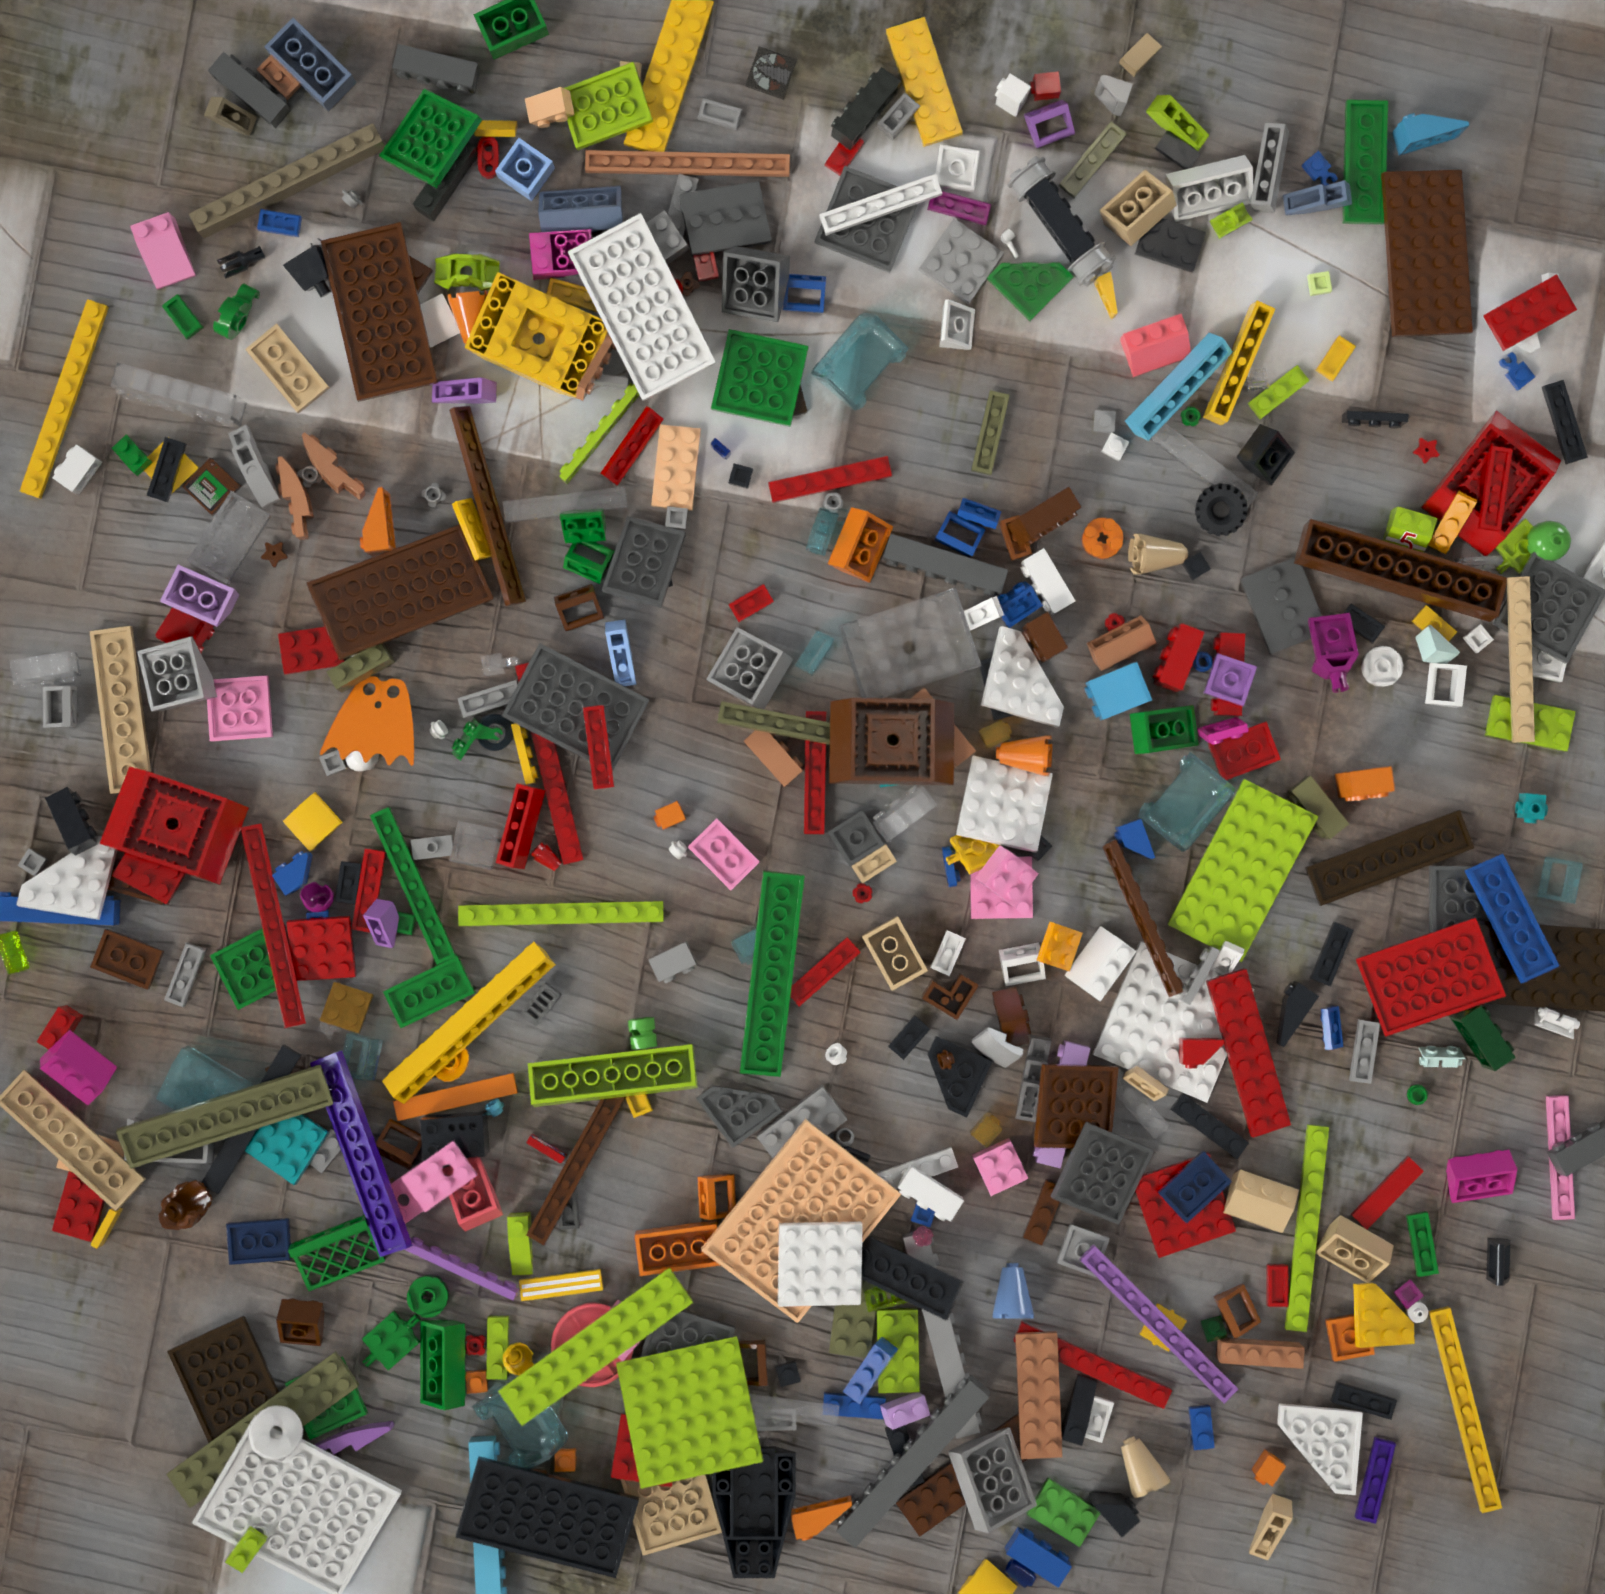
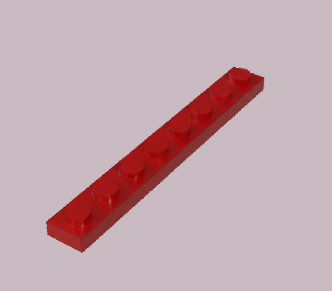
M1021 1321L1016 1333L1045 1331ZM1057 1337L1058 1362L1162 1409L1165 1408L1172 1392L1171 1388Z

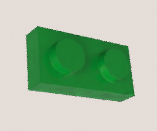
M127 434L112 447V450L136 476H139L152 463Z

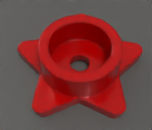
M1419 438V446L1413 451V454L1418 455L1424 464L1431 457H1439L1440 454L1435 449L1437 440L1428 442L1423 438Z

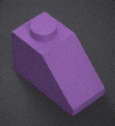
M376 899L363 915L375 944L393 948L395 946L399 915L393 902Z

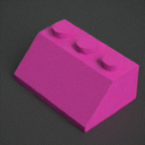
M71 1030L40 1058V1069L87 1105L103 1092L117 1069L116 1065Z
M1497 1150L1491 1153H1477L1471 1156H1457L1448 1159L1446 1173L1451 1202L1457 1203L1513 1194L1517 1167L1510 1151Z

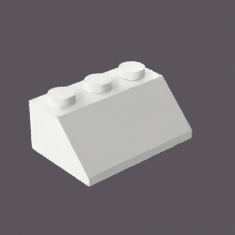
M1100 926L1073 962L1070 972L1067 971L1064 976L1101 1001L1137 951Z

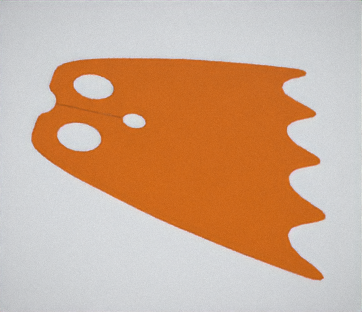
M371 676L355 685L338 712L320 750V755L324 754L328 749L335 747L339 751L341 760H344L351 752L358 751L362 754L365 763L373 755L382 754L386 763L390 766L398 756L402 755L413 766V718L409 693L405 683L400 679L391 678L388 681H381L378 677ZM367 683L375 685V692L372 695H365L363 692V688ZM391 686L399 688V695L395 698H390L387 695V690ZM377 701L382 703L380 708L375 707Z

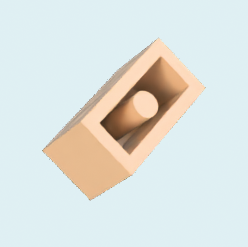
M562 87L525 99L529 123L538 126V128H546L550 126V123L564 122L568 120V117L574 116L570 91Z

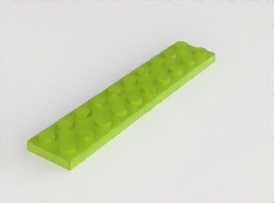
M669 1267L502 1387L498 1392L521 1426H523L694 1301Z

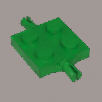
M393 1311L362 1338L371 1352L369 1356L362 1360L363 1364L369 1367L377 1359L389 1371L420 1343L412 1329L421 1321L420 1318H417L418 1315L414 1314L406 1322Z

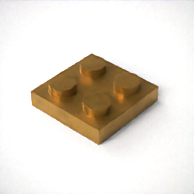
M333 982L320 1021L360 1034L374 995Z

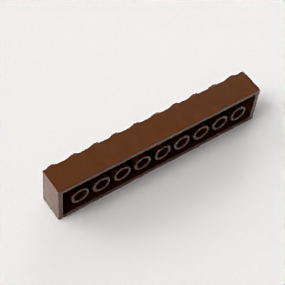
M1310 519L1303 527L1294 564L1488 622L1499 616L1507 584V577Z

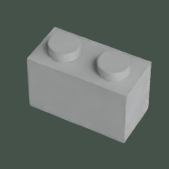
M687 941L649 959V963L658 981L664 980L665 983L676 979L675 974L681 971L683 975L693 971V966L697 964Z

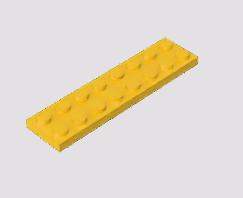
M671 0L642 86L653 122L628 131L624 145L641 151L665 152L714 6V1Z

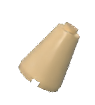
M1140 533L1134 534L1135 538L1130 539L1128 561L1133 563V567H1130V570L1136 575L1183 564L1188 557V550L1182 543Z
M1132 1436L1123 1441L1124 1445L1121 1446L1131 1494L1134 1499L1147 1495L1148 1492L1156 1491L1170 1483L1169 1476L1140 1438L1135 1439Z

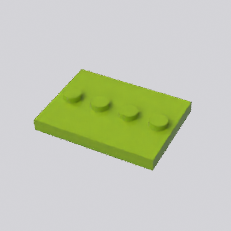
M634 62L564 88L569 90L574 116L568 117L567 122L577 150L653 122Z

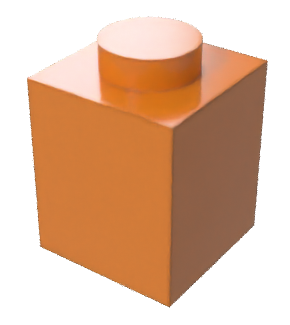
M679 801L655 810L656 815L653 816L657 827L662 826L663 830L687 820Z
M1264 1449L1251 1470L1256 1475L1254 1478L1263 1485L1268 1483L1273 1487L1286 1465L1281 1459Z

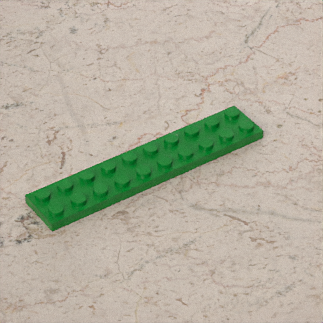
M763 870L739 1070L742 1074L781 1077L805 879L803 874Z

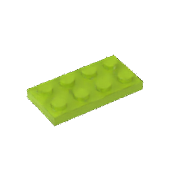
M1493 695L1485 736L1512 741L1510 698ZM1534 703L1535 742L1519 743L1564 752L1568 751L1576 711Z
M918 1308L877 1309V1341L884 1337L898 1348V1351L878 1379V1393L920 1392Z

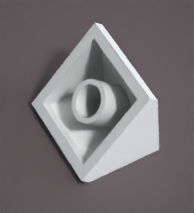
M949 299L945 300L940 347L971 350L975 309Z

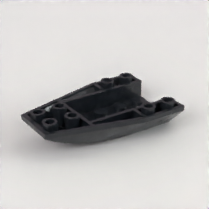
M760 1446L763 1462L713 1473V1498L733 1578H775L796 1496V1452L776 1446Z

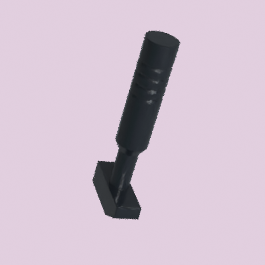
M830 1133L827 1136L833 1140L835 1134ZM849 1146L843 1147L857 1159L868 1163L870 1154Z

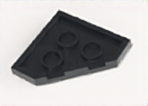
M935 1036L927 1055L947 1108L967 1118L992 1061ZM943 1050L951 1052L954 1057L955 1063L952 1064L950 1070L948 1068L942 1069L939 1065L937 1054L942 1053Z

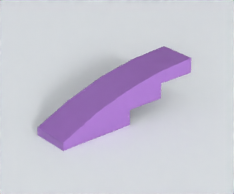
M393 1421L354 1427L332 1435L314 1445L323 1450L330 1448L333 1455L349 1445H352L354 1450L357 1451L390 1431L395 1424Z

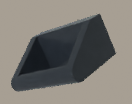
M1487 1238L1486 1279L1497 1286H1504L1509 1282L1510 1240Z

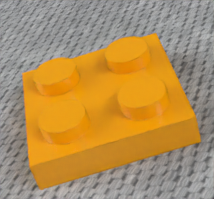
M1049 922L1036 961L1070 972L1083 933Z

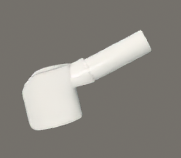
M1007 229L1001 234V241L1010 248L1014 258H1017L1019 254L1011 242L1015 234L1010 229Z

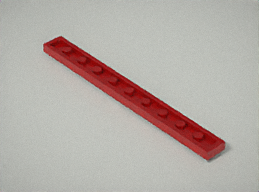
M529 663L515 666L518 682ZM531 732L563 865L584 860L556 744Z
M262 824L241 827L242 839L284 1028L306 1024L275 882L272 877L273 873Z

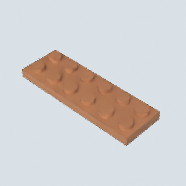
M1057 1332L1015 1333L1021 1459L1061 1458L1062 1434Z

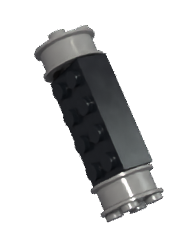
M1035 156L1027 162L1028 166L1022 170L1019 168L1010 175L1012 179L1008 183V187H1013L1019 196V202L1027 201L1070 261L1071 265L1068 271L1074 272L1079 279V286L1085 284L1087 287L1096 280L1095 277L1101 272L1105 274L1113 268V262L1116 257L1111 256L1104 247L1106 245L1105 241L1094 246V237L1089 231L1085 232L1083 230V222L1077 214L1073 216L1069 202L1065 197L1063 199L1060 198L1058 187L1051 181L1056 175L1055 171L1051 172L1044 163L1045 157L1038 158Z

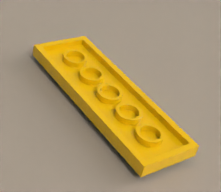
M925 17L886 29L905 92L920 105L913 117L923 147L962 135L963 131Z

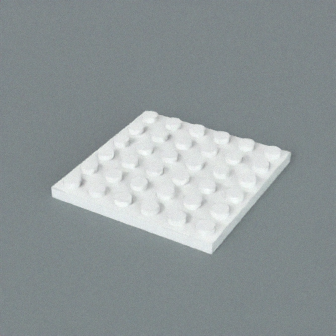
M1140 941L1093 1055L1128 1070L1138 1066L1162 1084L1207 1103L1227 1056L1225 1046L1223 1045L1204 1065H1198V1068L1190 1069L1185 1068V1065L1179 1063V1038L1222 1039L1206 980L1221 975L1209 970L1191 1005H1188L1179 1000L1181 997L1179 994L1172 997L1168 996L1145 943ZM1167 953L1174 963V971L1181 979L1183 986L1185 984L1188 985L1191 980L1189 975L1195 966L1198 967V965Z

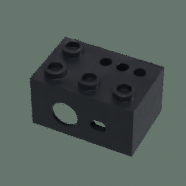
M487 1111L426 1115L420 1119L423 1161L430 1158L452 1141H455L466 1158L485 1157L490 1152Z

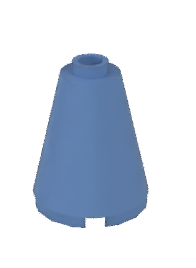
M1006 1263V1267L1002 1268L993 1318H1034L1023 1268L1019 1267V1263Z

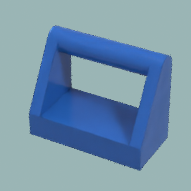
M789 274L783 310L824 313L826 276ZM789 287L821 290L820 305L788 302Z
M949 511L935 541L972 558L986 529ZM949 520L979 534L973 546L943 532Z

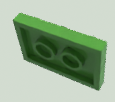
M1050 1478L1046 1479L1035 1497L1037 1506L1026 1512L1028 1516L1078 1547L1081 1546L1100 1515L1099 1511L1092 1504Z

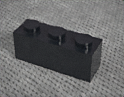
M66 787L45 798L66 847L72 854L76 856L98 845L95 839L97 833L92 825L89 826L87 821L90 819L84 808H81L79 803L82 800L77 791L73 792L70 788Z

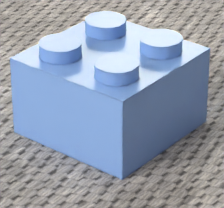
M518 138L495 172L500 180L532 201L555 167L552 160Z

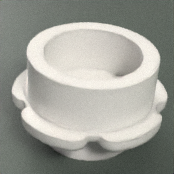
M441 720L431 722V728L429 729L431 735L436 739L445 738V735L448 734L446 725Z
M671 842L672 845L669 847V851L677 859L687 856V847L683 842Z

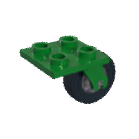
M489 714L479 722L473 718L471 722L468 721L464 726L462 737L460 739L457 738L451 747L453 751L451 753L461 761L474 739H477L488 750H502L512 741V724L500 714Z

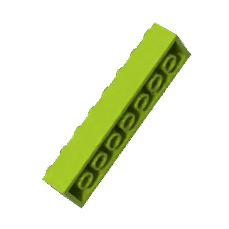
M692 1044L528 1063L531 1105L534 1107L698 1088L695 1054Z

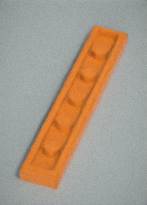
M509 1073L415 1095L405 1104L394 1100L393 1104L397 1121L516 1094L518 1093L514 1073Z

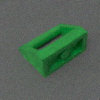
M597 542L572 543L565 555L563 568L600 584L615 550ZM578 544L606 555L607 557L603 565L575 554Z

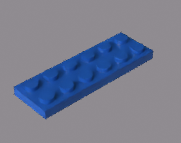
M1504 854L1465 870L1520 983H1524L1559 967Z

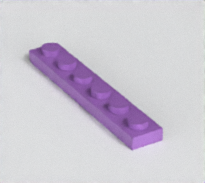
M410 1238L413 1246L404 1249L508 1299L514 1300L520 1291L519 1288H516L515 1283L505 1280V1282L497 1279L498 1276L492 1272L484 1273L479 1270L477 1265L472 1263L465 1264L455 1255L449 1254L448 1256L442 1253V1249L436 1246L429 1247L423 1244L424 1241L419 1238Z

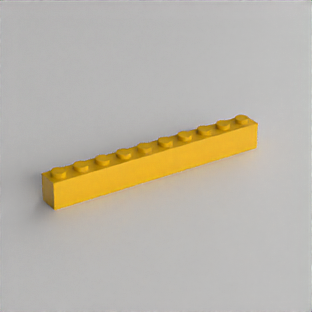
M535 942L527 946L521 954L513 959L500 973L496 974L485 987L481 988L472 999L467 1001L460 1010L452 1015L439 1029L435 1030L425 1042L421 1043L412 1054L391 1071L382 1082L392 1097L405 1104L556 964L546 951Z

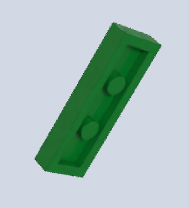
M1428 1212L1406 1214L1416 1275L1422 1277L1439 1274Z

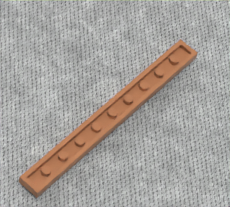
M586 150L585 172L789 177L790 154Z

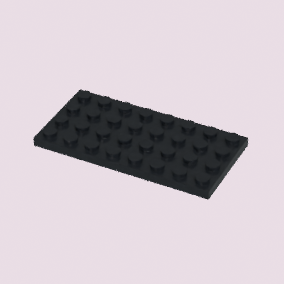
M478 1456L455 1538L616 1578L639 1497Z

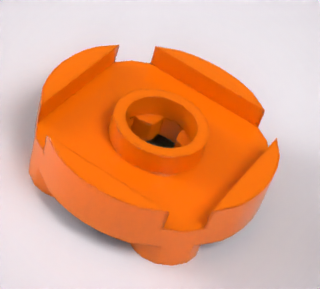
M1110 518L1094 519L1086 526L1082 534L1083 548L1089 555L1098 559H1108L1114 556L1123 545L1121 527ZM1099 533L1107 535L1106 544H1103L1102 541L1098 542Z

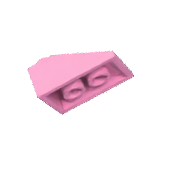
M169 212L130 226L137 247L157 290L196 276L177 221Z

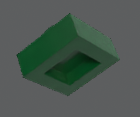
M1221 1315L1201 1320V1326L1207 1343L1227 1337Z

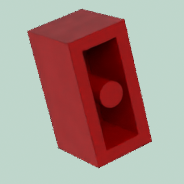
M68 1005L58 1007L36 1042L49 1050L69 1030L74 1032L83 1015Z

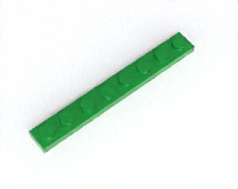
M390 807L371 814V820L436 964H441L456 957L457 955Z

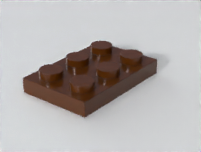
M105 929L90 968L148 990L151 987L164 951L115 931Z

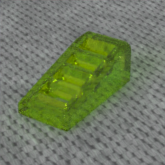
M878 1287L863 1292L868 1313L907 1303V1301L897 1296L895 1297L893 1294H891V1299H888L886 1291ZM879 1293L883 1295L884 1301L880 1302ZM872 1295L875 1296L876 1304L872 1305L870 1297Z

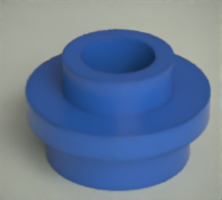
M1198 652L1192 665L1195 670L1206 672L1212 667L1213 659L1207 652ZM1200 658H1203L1206 663L1204 666H1201L1199 664Z

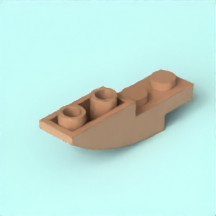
M304 432L302 440L306 453L322 479L338 494L343 489H346L357 499L361 500L365 496L364 484L356 478L354 480L347 475L348 472L343 467H336L338 464L337 454L331 448L323 447L317 437L312 434L309 436Z
M282 456L278 457L276 472L277 475H280L281 483H278V490L280 496L287 501L291 500L289 511L294 518V523H291L292 533L300 540L308 539L306 519L314 518L308 492L292 465Z

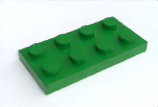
M459 956L383 991L400 1029L476 993Z

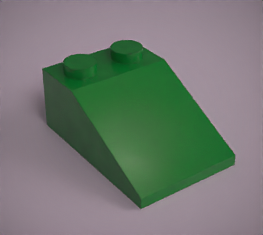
M1194 705L1130 713L1135 754L1153 753L1199 745Z

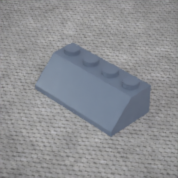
M621 186L540 192L538 214L541 232L591 229V232H596L598 230H610L623 223Z

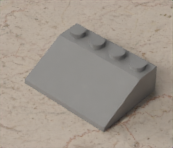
M1010 1427L965 1442L948 1451L975 1530L990 1533L1037 1506Z

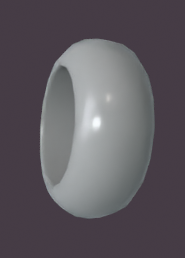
M848 1128L838 1130L835 1136L836 1142L843 1147L850 1146L854 1141L853 1132ZM842 1133H847L851 1139L843 1142L839 1136Z

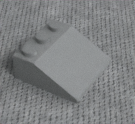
M736 627L706 680L754 708L765 709L792 663L793 658L784 651Z
M193 637L137 651L151 711H166L217 697L213 676Z

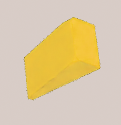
M1110 271L1097 277L1094 285L1110 318L1113 319L1118 312Z

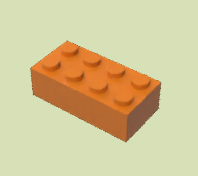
M718 1220L637 1230L634 1236L640 1276L661 1274L669 1267L673 1272L721 1266L701 1250L702 1246L718 1228Z

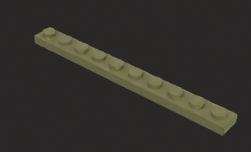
M723 701L720 703L717 723L830 745L829 722ZM890 735L887 737V743L895 746L899 743V739L895 735Z

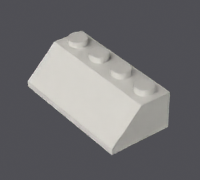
M1245 155L1166 174V186L1173 191L1177 205L1171 210L1174 222L1231 209L1242 202L1244 205L1250 204L1253 192V166Z

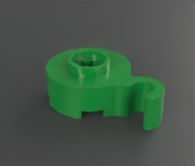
M243 283L235 296L232 298L227 297L218 310L221 315L218 322L214 321V332L229 340L236 338L247 322L253 299L259 298L260 291Z

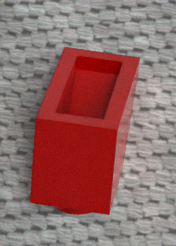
M1179 1038V1063L1185 1065V1068L1190 1069L1198 1068V1065H1204L1224 1045V1040L1221 1038Z

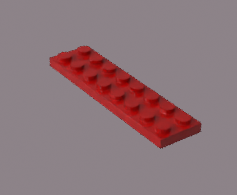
M1243 968L1206 980L1250 1136L1254 1138L1290 1126L1291 1122L1247 969Z

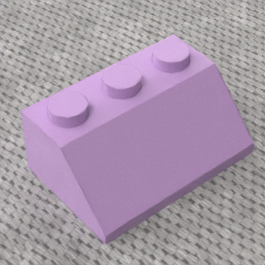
M177 565L160 602L218 627L231 613L239 594L231 587Z

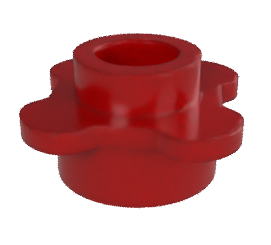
M468 1335L465 1339L467 1342L466 1354L484 1355L486 1352L484 1348L486 1337L484 1335Z

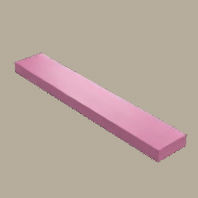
M1568 1095L1546 1096L1549 1150L1553 1149L1552 1146L1554 1144L1570 1139ZM1549 1158L1552 1219H1575L1573 1173L1567 1177L1558 1174Z

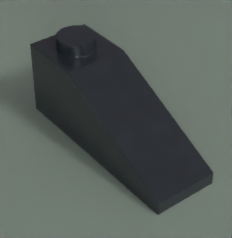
M1296 981L1293 984L1289 983L1282 999L1276 1041L1282 1047H1285L1319 998L1318 995Z
M1077 1374L1061 1426L1062 1440L1083 1445L1089 1425L1097 1380Z

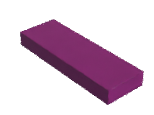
M942 191L941 196L930 199L927 210L986 226L992 204Z

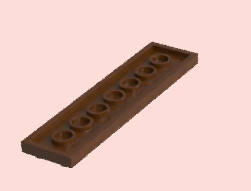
M1017 1413L991 1433L1010 1427L1020 1455L1019 1413ZM951 1461L925 1479V1482L918 1484L904 1494L896 1502V1505L919 1537L966 1504Z

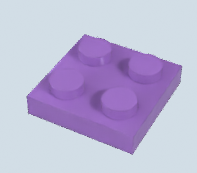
M1216 654L1203 693L1244 706L1257 667L1221 654Z

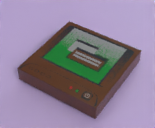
M211 457L182 486L212 516L241 488Z

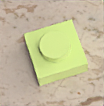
M1329 271L1309 274L1307 276L1310 296L1332 292Z

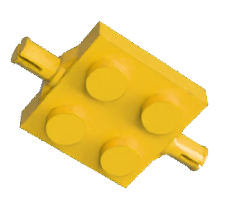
M955 835L950 838L955 854L946 857V862H948V865L960 861L970 875L985 866L999 847V844Z

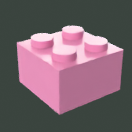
M999 845L975 879L1014 907L1039 873L1009 850Z
M1009 1138L972 1155L991 1196L1028 1179Z

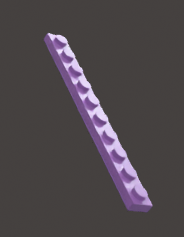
M1094 1244L1079 1258L1224 1404L1238 1390Z

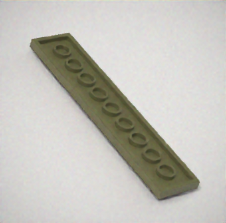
M317 1065L117 1128L116 1133L131 1169L333 1105L334 1102L322 1066Z
M335 1351L170 1470L166 1475L191 1508L209 1494L254 1415L270 1406H285L299 1416L303 1427L360 1384Z

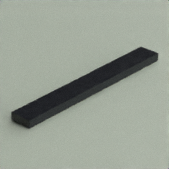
M285 1044L282 1045L260 1083L291 1074L302 1055ZM258 1128L227 1138L201 1182L206 1188L216 1194L222 1191Z

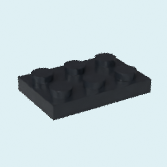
M1162 218L1139 239L1135 255L1193 273L1206 232Z

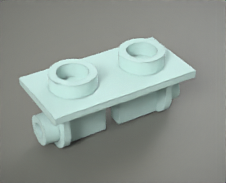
M1429 1045L1419 1047V1051L1423 1056L1419 1057V1064L1424 1067H1438L1439 1060H1442V1067L1458 1068V1066H1462V1059H1465L1461 1049L1455 1046L1436 1047Z

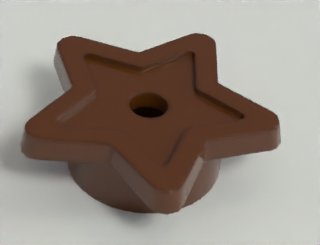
M268 542L265 543L266 552L261 556V559L269 560L274 568L278 562L288 558L282 550L283 542L275 545Z

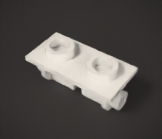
M1547 1007L1539 1008V1010L1535 1009L1534 1025L1574 1039V1029H1578L1580 1026L1577 1018L1564 1014L1559 1018L1560 1013Z

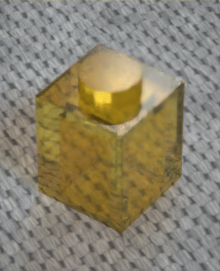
M1003 720L978 730L986 749L1010 739L1009 734L1012 733L1008 723H1004Z
M985 1113L970 1131V1134L987 1148L1003 1130L1000 1126L1001 1121L993 1114L989 1117Z

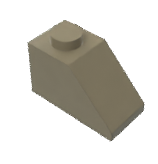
M211 97L204 114L205 117L217 124L250 136L257 119L253 114L223 97Z

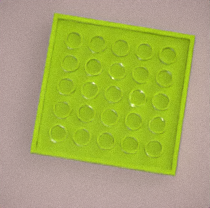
M738 1336L616 1363L641 1489L763 1462Z

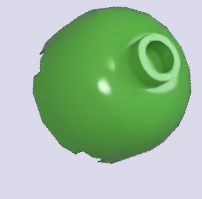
M1555 521L1537 523L1527 535L1529 545L1527 548L1530 554L1535 551L1544 560L1555 561L1566 555L1571 545L1570 532L1566 526Z

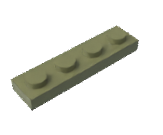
M1111 121L1059 183V187L1072 198H1075L1126 137L1127 133Z
M989 391L971 468L973 472L990 476L992 474L1009 394Z

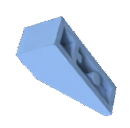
M626 620L605 622V634L615 682L622 686L636 685Z

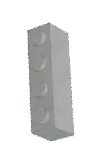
M1265 123L1250 203L1254 211L1275 213L1289 137V130L1286 124Z

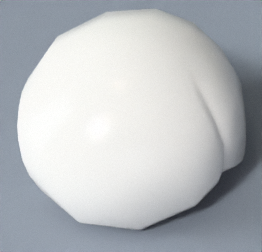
M353 751L345 758L347 766L354 771L371 770L377 764L379 754L373 755L365 763L362 754L358 751Z

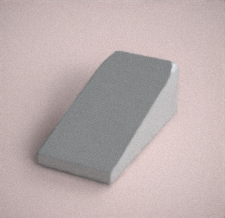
M904 93L878 122V128L893 140L919 109L920 105Z

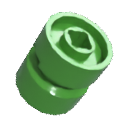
M654 1017L628 1020L629 1032L632 1033L630 1037L631 1049L657 1046V1037L653 1033L655 1029Z

